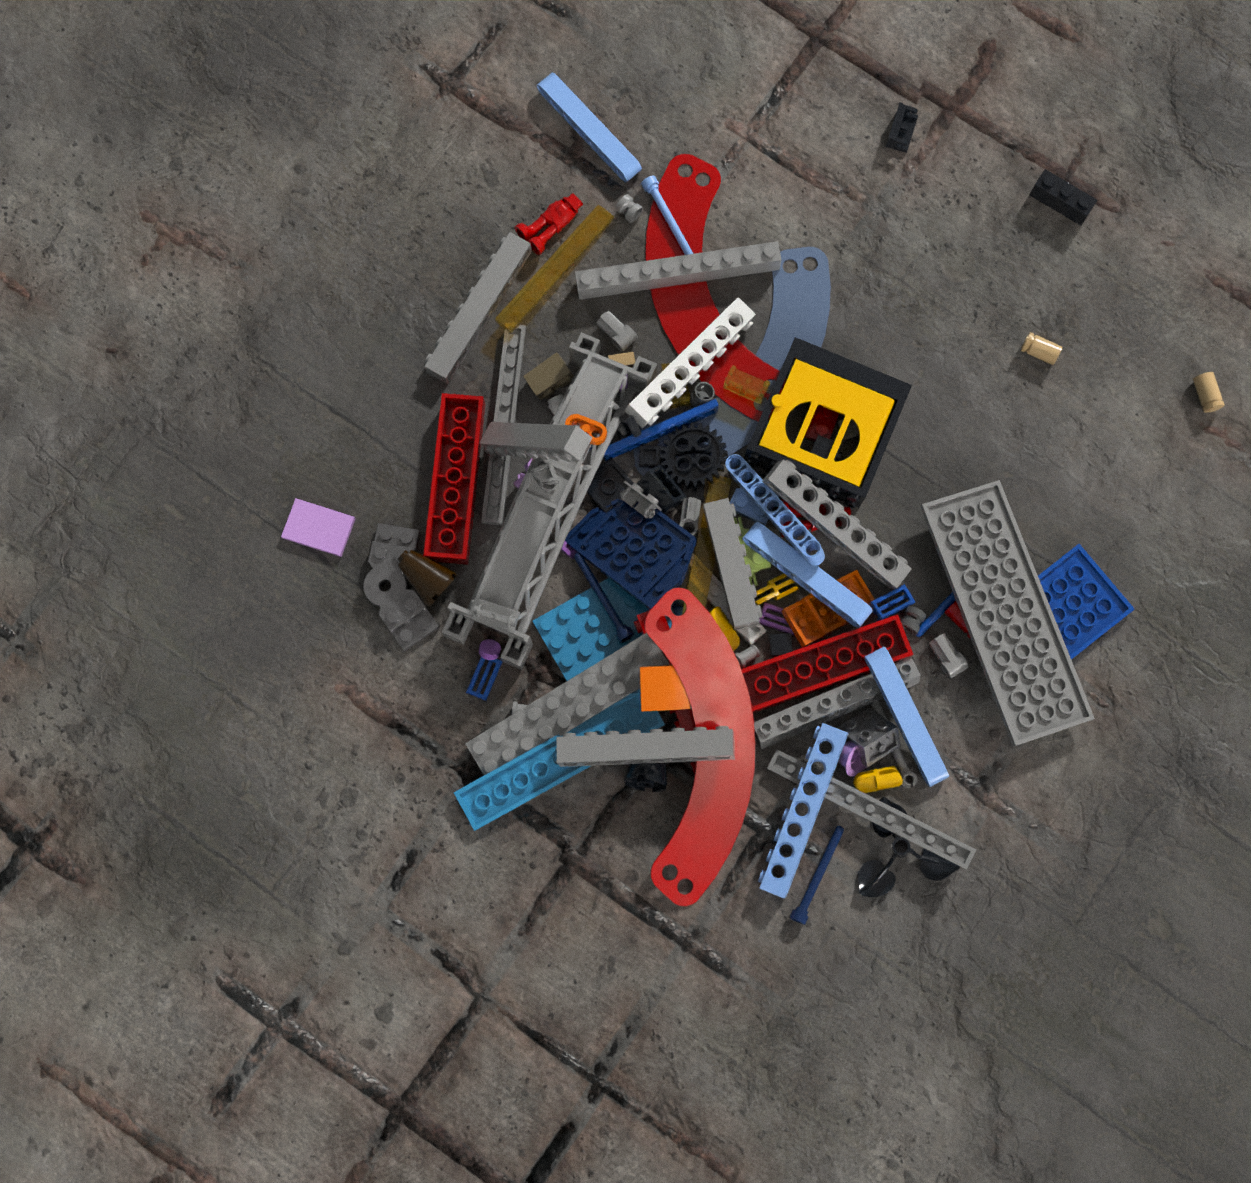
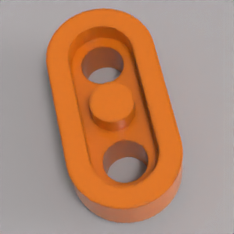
M572 414L565 421V425H578L580 429L590 436L594 433L600 435L597 438L593 437L589 444L600 445L606 440L607 429L600 422L580 414Z

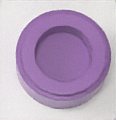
M484 640L479 647L480 656L487 660L497 659L501 652L500 644L494 640Z

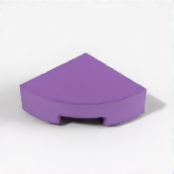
M564 541L561 551L573 559L576 552L567 546V542Z

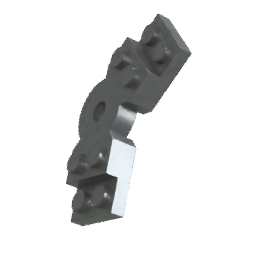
M378 523L375 540L372 541L368 560L373 569L365 577L364 592L369 601L374 606L380 608L379 616L405 652L440 628L416 592L408 590L406 576L398 567L400 562L397 559L405 550L408 552L417 550L420 531ZM390 583V590L386 592L381 591L383 584Z

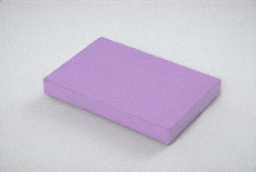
M295 498L281 537L342 557L356 518Z

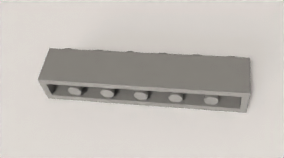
M729 498L703 504V510L733 629L757 625L760 621L759 618H762L760 605L755 604L754 597H757L755 585L750 584L749 577L752 576L750 565H745L744 557L747 554L744 544H740L738 536H741L739 523L735 524L733 516H736L735 506L733 503L730 504Z

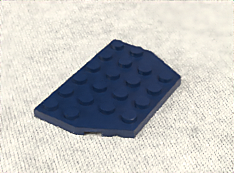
M617 499L611 502L610 505L613 508L607 513L602 509H598V507L591 510L568 533L565 539L567 546L576 553H580L586 561L649 610L667 591L678 588L683 583L696 544L695 536L657 508L652 518H645L634 509L639 502L632 508L626 502Z

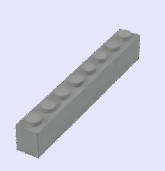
M509 232L507 237L502 238L499 250L496 254L493 253L489 259L487 269L481 271L478 283L475 287H471L467 294L466 302L458 307L457 316L448 323L446 327L447 332L443 338L440 337L437 340L436 349L433 354L427 356L424 367L429 375L447 385L449 384L532 252L531 243Z
M490 422L479 444L485 447L484 451L492 456L500 455L506 457V455H509L513 458L520 456L524 459L530 457L533 459L542 458L544 460L549 458L555 461L563 459L570 462L571 460L581 461L593 437L576 425Z
M728 726L715 727L716 730H707L706 727H695L693 731H685L684 728H673L671 732H663L662 729H651L650 733H641L640 730H629L628 734H619L618 731H607L606 735H597V732H586L584 736H576L575 733H564L563 737H556L557 764L560 767L735 760L734 731L729 729Z

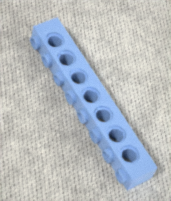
M822 723L821 727L817 726L813 736L816 739L813 747H809L805 759H808L805 768L801 767L797 778L801 781L798 788L794 787L789 800H792L790 809L786 808L782 816V820L785 821L782 830L778 828L774 837V841L777 842L775 849H770L766 858V862H769L767 870H762L758 882L761 883L760 889L781 898L787 897L848 737V732ZM825 741L830 742L832 745V750L828 754H823L820 751V745ZM816 762H821L824 766V771L819 775H816L812 770V766ZM809 782L816 786V792L813 795L806 794L804 790L805 785ZM800 803H804L808 807V813L805 816L797 813V806ZM791 824H797L800 827V833L796 837L789 833ZM784 844L790 845L792 848L790 857H785L781 853V848ZM776 865L784 868V875L781 878L776 877L773 873V868Z

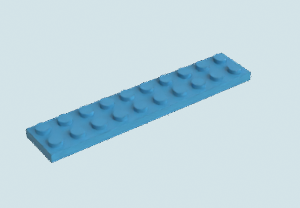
M639 689L567 733H575L576 736H584L586 732H597V735H606L607 731H618L619 734H628L629 730H640L641 733H650L651 729H658L664 726L665 723L658 711L641 712ZM558 734L457 790L454 794L475 831L590 766L560 767L557 764L556 737H563V735L560 736Z

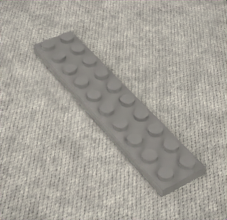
M645 633L465 744L482 773L486 775L558 734L562 736L564 733H567L640 688L639 667L670 665L660 648Z

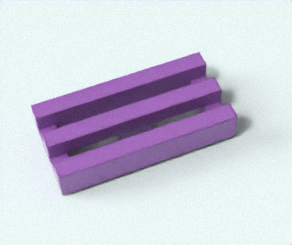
M764 602L761 611L762 618H759V623L795 636L792 629L764 619L766 617L789 625L786 619L766 612L768 609L782 614L783 608Z

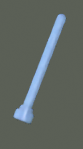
M647 177L641 182L644 191L651 194L684 254H694L658 191L659 182L656 177Z

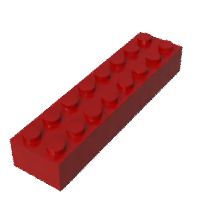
M442 393L423 555L434 562L469 564L481 445L479 443L483 434L486 406L483 396Z
M898 614L741 669L748 688L753 714L870 673L871 671L864 657L882 647L888 650L894 663L912 657L914 654Z

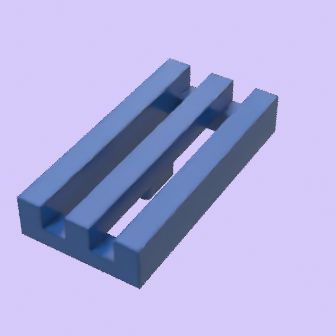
M904 584L871 601L868 605L873 608L874 615H877V620L880 621L902 611L907 606L913 605L915 600ZM901 591L904 592V595L878 607L877 604ZM906 598L908 599V602L892 609L891 611L885 614H882L883 610L899 603L900 601Z
M481 657L466 693L487 701L503 662L498 659L488 660L487 667L475 692L473 688L483 664L487 660ZM493 663H496L484 694H480Z

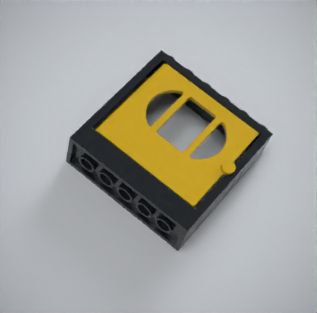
M795 337L747 447L744 460L754 468L761 467L766 469L767 473L771 471L778 461L788 460L796 466L795 470L801 475H807L815 487L825 490L828 493V498L831 500H841L844 502V505L850 508H860L867 496L912 385ZM795 361L791 369V372L788 376V379L784 385V388L781 392V395H779V392L790 369V366L792 362ZM810 402L811 405L795 443L792 444L785 430L786 419L796 406ZM894 403H896V406H895V408H894V410H893V413H892V415H891V418H890V420H889V423H888V425H887V427H886V430H885V432H884V435H883V437H882V439H881V442H880V444H879V447H878V449H877V451H876V454H875V456H874V459H873V461H872V463H871V466H870L869 471H868V473H867V476H866V478H865V480H864V483H863V485H862V488H859V487H860V484H861V482H862V480H863V477H864V475H865V472H866V470H867V468H868V465H869V463H870V460H871V458H872V456H873V453H874V451H875V448H876V446H877V443H878V441H879V439H880V436H881V434H882V431H883V429H884V427H885V424H886V422H887V419H888V417H889V415H890V412H891V410H892V407H893ZM818 405L845 416L827 459L800 448ZM773 406H774L775 409H774V411H773V413H772V416H771V418H770V420H769V423H768V425H767V427H766V430H765V432H764V434H763V437H762V439H761V441H760V444H759V446H758L757 443H758V441H759V439H760V436H761V434H762V432H763V429H764V427H765V425H766V422H767V420H768V418H769V415H770V413H771V411H772V408H773ZM853 420L859 430L858 447L847 459L835 462L834 458L849 422ZM788 477L787 481L794 484L793 480Z

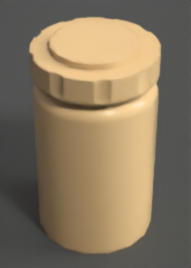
M1030 332L1024 340L1021 351L1054 365L1063 347L1038 335L1034 336V333Z
M1214 372L1203 373L1193 378L1204 413L1213 412L1225 406Z

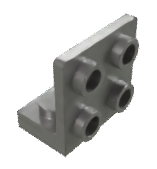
M871 708L864 710L837 727V729L849 733L847 739L859 747L861 762L866 767L871 766L901 746L898 726Z

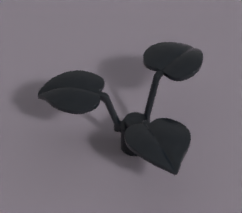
M882 797L879 800L907 814L906 811L900 805L890 801L886 797ZM872 822L873 829L878 836L887 838L892 835L895 839L892 844L893 855L885 867L878 860H871L862 865L858 875L859 893L862 896L873 898L890 892L895 885L896 876L888 869L896 857L904 858L909 853L919 860H923L920 864V870L929 880H943L959 870L960 866L925 848L923 849V856H921L914 849L910 848V843L907 839L899 838L895 833Z

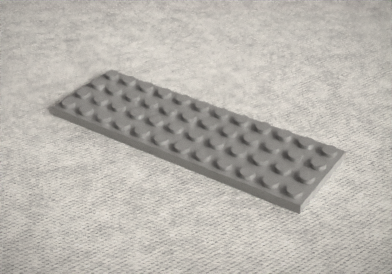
M1000 480L922 504L920 506L1012 746L1015 747L1094 720V715Z

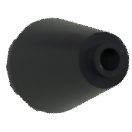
M666 762L630 764L624 776L625 784L639 791H645V788H653L652 792L665 791L667 787Z

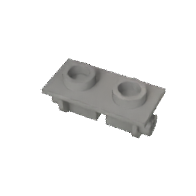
M624 482L628 487L626 490H621L619 494L622 501L632 508L639 502L634 509L645 518H652L655 515L656 508L662 511L657 505L659 501L651 494L645 496L642 493L644 490L636 483L630 485L628 482Z
M482 599L478 600L477 606H474L472 612L474 614L472 620L512 633L515 632L520 616L519 611Z

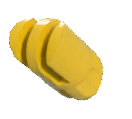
M783 573L767 581L766 587L756 591L757 596L767 591H770V594L760 598L755 603L760 605L772 598L779 600L799 590V588L795 586L779 593V590L795 582L789 579L776 586V582L788 577Z
M716 606L709 613L726 636L734 651L740 645L739 636L721 607Z
M895 766L860 772L854 777L853 784L857 790L869 793L898 787L902 784L903 779Z

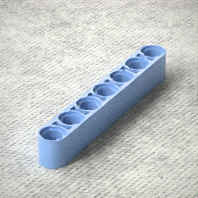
M552 72L537 84L540 94L622 181L628 182L642 170L638 160L555 73Z
M733 454L726 459L725 466L733 480L807 563L813 566L821 564L824 561L825 554L816 538L779 497L762 482L761 477L740 455ZM740 465L739 468L733 469L735 466ZM753 479L750 483H746L747 480ZM761 493H765L764 496L758 497ZM778 507L776 511H771L772 508ZM791 521L789 525L783 526L785 522ZM799 536H804L802 540H796ZM818 550L816 554L809 555L811 551Z
M755 522L742 538L751 549L854 627L860 628L873 612L866 602L817 565L813 566L807 563L796 549L761 523Z
M882 647L865 656V661L925 782L929 787H932L949 777L947 769L888 650Z

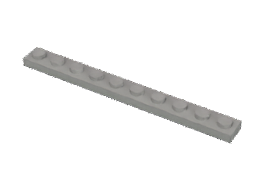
M505 323L493 422L515 423L526 325ZM489 454L482 524L503 525L511 456L509 455L502 457Z
M776 749L767 769L799 785L801 780L797 778L801 767L805 768L807 764ZM812 767V770L816 775L822 773L821 771ZM832 777L824 798L967 870L976 852L975 848ZM812 782L805 785L804 788L814 793L816 792V786Z

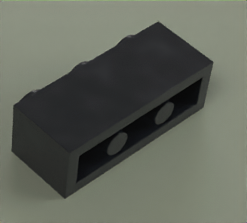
M1044 169L1029 196L1082 226L1097 202V199L1046 169Z

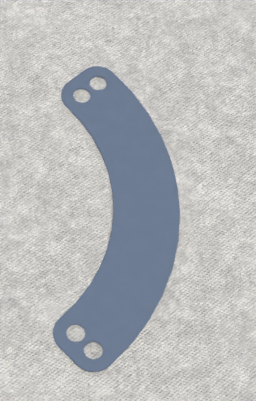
M802 247L781 251L782 261L780 270L772 271L774 286L773 306L764 339L756 356L781 371L795 337L818 347L822 346L830 311L831 285L829 264L825 253L815 247ZM808 257L814 258L818 263L817 268L813 271L806 270L803 267L804 259ZM787 260H793L797 263L798 268L794 273H786L783 270V263ZM793 361L792 364H791V366H790V369H789V371H788V373H787V376H786L787 379H788V376H789V374H790V372H791V369H792V367H793L795 361ZM769 379L764 382L763 388L765 392L771 394L776 382L775 380ZM716 397L714 399L719 404L718 413L693 424L697 428L698 424L702 423V429L709 425L710 432L716 429L717 436L722 435L723 441L721 443H726L724 450L730 456L750 443L759 421L752 420L729 406L719 397ZM757 397L754 400V407L759 411H763L768 400L765 397ZM769 420L766 422L763 432L766 430ZM661 422L653 423L651 426L647 424L643 429L640 427V430H645ZM668 434L658 438V446L660 448L666 447L663 440H670ZM702 442L699 444V447L706 448L709 444ZM680 444L678 446L681 450L688 447L687 444ZM638 447L633 449L635 465L638 472L644 476L652 468L639 467ZM696 453L692 454V458H696ZM702 462L699 466L704 468L709 466L710 463ZM683 463L679 468L686 469L689 467V464Z

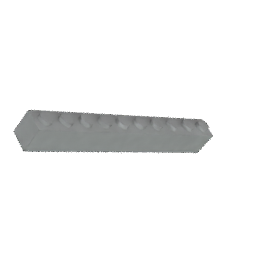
M776 241L575 271L578 297L579 300L776 271L780 270L782 260L779 244Z

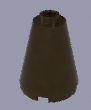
M405 550L397 559L400 562L398 567L429 607L457 576L455 572L414 550L410 552Z

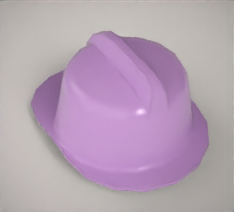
M851 741L846 742L838 762L845 768L848 776L854 777L867 767L861 762L859 747Z

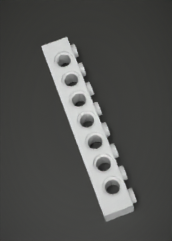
M738 297L627 406L625 412L633 415L635 421L642 429L647 424L651 426L659 418L657 414L661 410L665 412L673 404L671 400L675 396L679 398L687 390L685 386L688 383L692 385L700 377L698 373L702 369L707 371L714 363L712 359L715 356L720 358L727 350L725 346L728 343L733 345L739 339L740 335L738 333L741 330L746 332L753 325L751 320L756 314ZM729 321L733 322L736 327L731 326ZM715 334L720 335L723 340L718 339ZM702 347L707 348L709 353L704 352ZM688 361H693L696 367L691 366ZM675 374H679L683 380L677 379ZM661 387L666 388L669 391V394L664 393L661 390ZM647 401L653 402L655 407H650Z

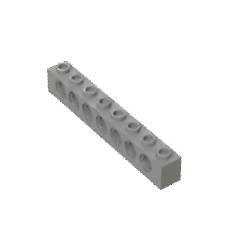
M784 459L778 461L762 482L888 589H897L912 569L907 565V560L902 556H896L887 543L880 542L875 538L876 534L873 531L862 527L858 518L853 515L849 516L840 503L833 502L828 498V493L825 490L815 487L807 475H801L795 470L796 466L792 462L785 461ZM788 477H790L794 482L793 488H790L787 485L786 481ZM804 491H807L810 495L808 502L803 498ZM820 505H823L825 507V515H822L819 512ZM836 518L841 520L842 526L840 529L835 525ZM852 532L857 534L858 539L856 543L851 539ZM869 545L873 548L872 556H870L867 552V547ZM884 559H887L889 562L888 569H885L883 566Z
M912 657L894 663L906 688L919 684L921 675ZM871 673L754 722L755 737L762 750L817 727L822 723L881 700L883 696Z

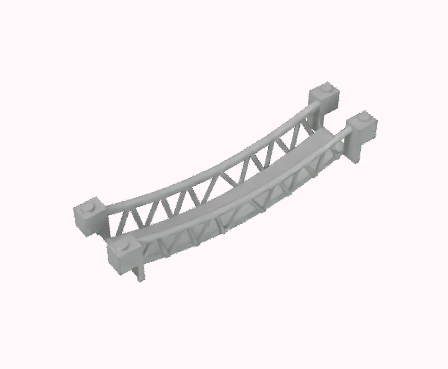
M582 332L577 342H571L569 346L571 364L579 368L550 424L565 425L566 419L572 414H580L603 423L607 415L605 426L607 429L606 440L598 446L597 450V445L589 444L581 461L571 460L567 462L563 459L555 461L549 458L548 460L542 458L532 459L496 538L468 608L466 609L450 602L448 606L450 615L442 630L444 637L464 645L475 620H472L474 616L472 612L474 606H477L479 599L518 611L525 595L526 610L520 613L518 621L521 619V622L514 633L479 622L509 636V640L500 658L502 662L520 670L523 669L533 647L530 636L525 633L581 503L621 422L619 417L625 414V409L630 404L635 392L641 393L654 380L657 373V363L640 356L637 357L633 368L599 355L598 353L601 349L600 340ZM622 385L620 401L618 405L614 402V399ZM614 409L616 412L611 420L612 410ZM598 433L592 434L595 438L600 436ZM592 445L590 464H583ZM552 462L559 483L554 485L544 484L533 476L531 469ZM582 470H587L580 484ZM576 479L573 500L567 507H565L562 510L566 498ZM565 513H567V515H566V517H565V519H564V521H563V524H562V526H561V528H560V518H561ZM555 525V541L546 546ZM551 549L548 558L545 562V552ZM540 560L541 574L531 581ZM536 584L530 598V588Z

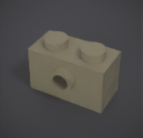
M556 352L523 377L535 395L542 400L550 398L559 387L567 386L572 381L571 379L574 375L562 357Z

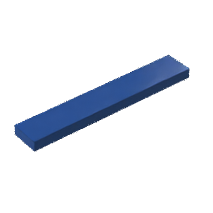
M713 399L642 430V434L638 437L629 436L610 444L603 458L605 461H608L611 457L615 458L640 447V445L647 444L668 433H672L675 431V428L681 429L682 424L688 426L691 422L695 423L718 413L719 404L716 399Z

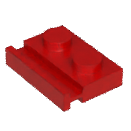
M818 405L804 437L814 442L818 435L830 439L839 413Z

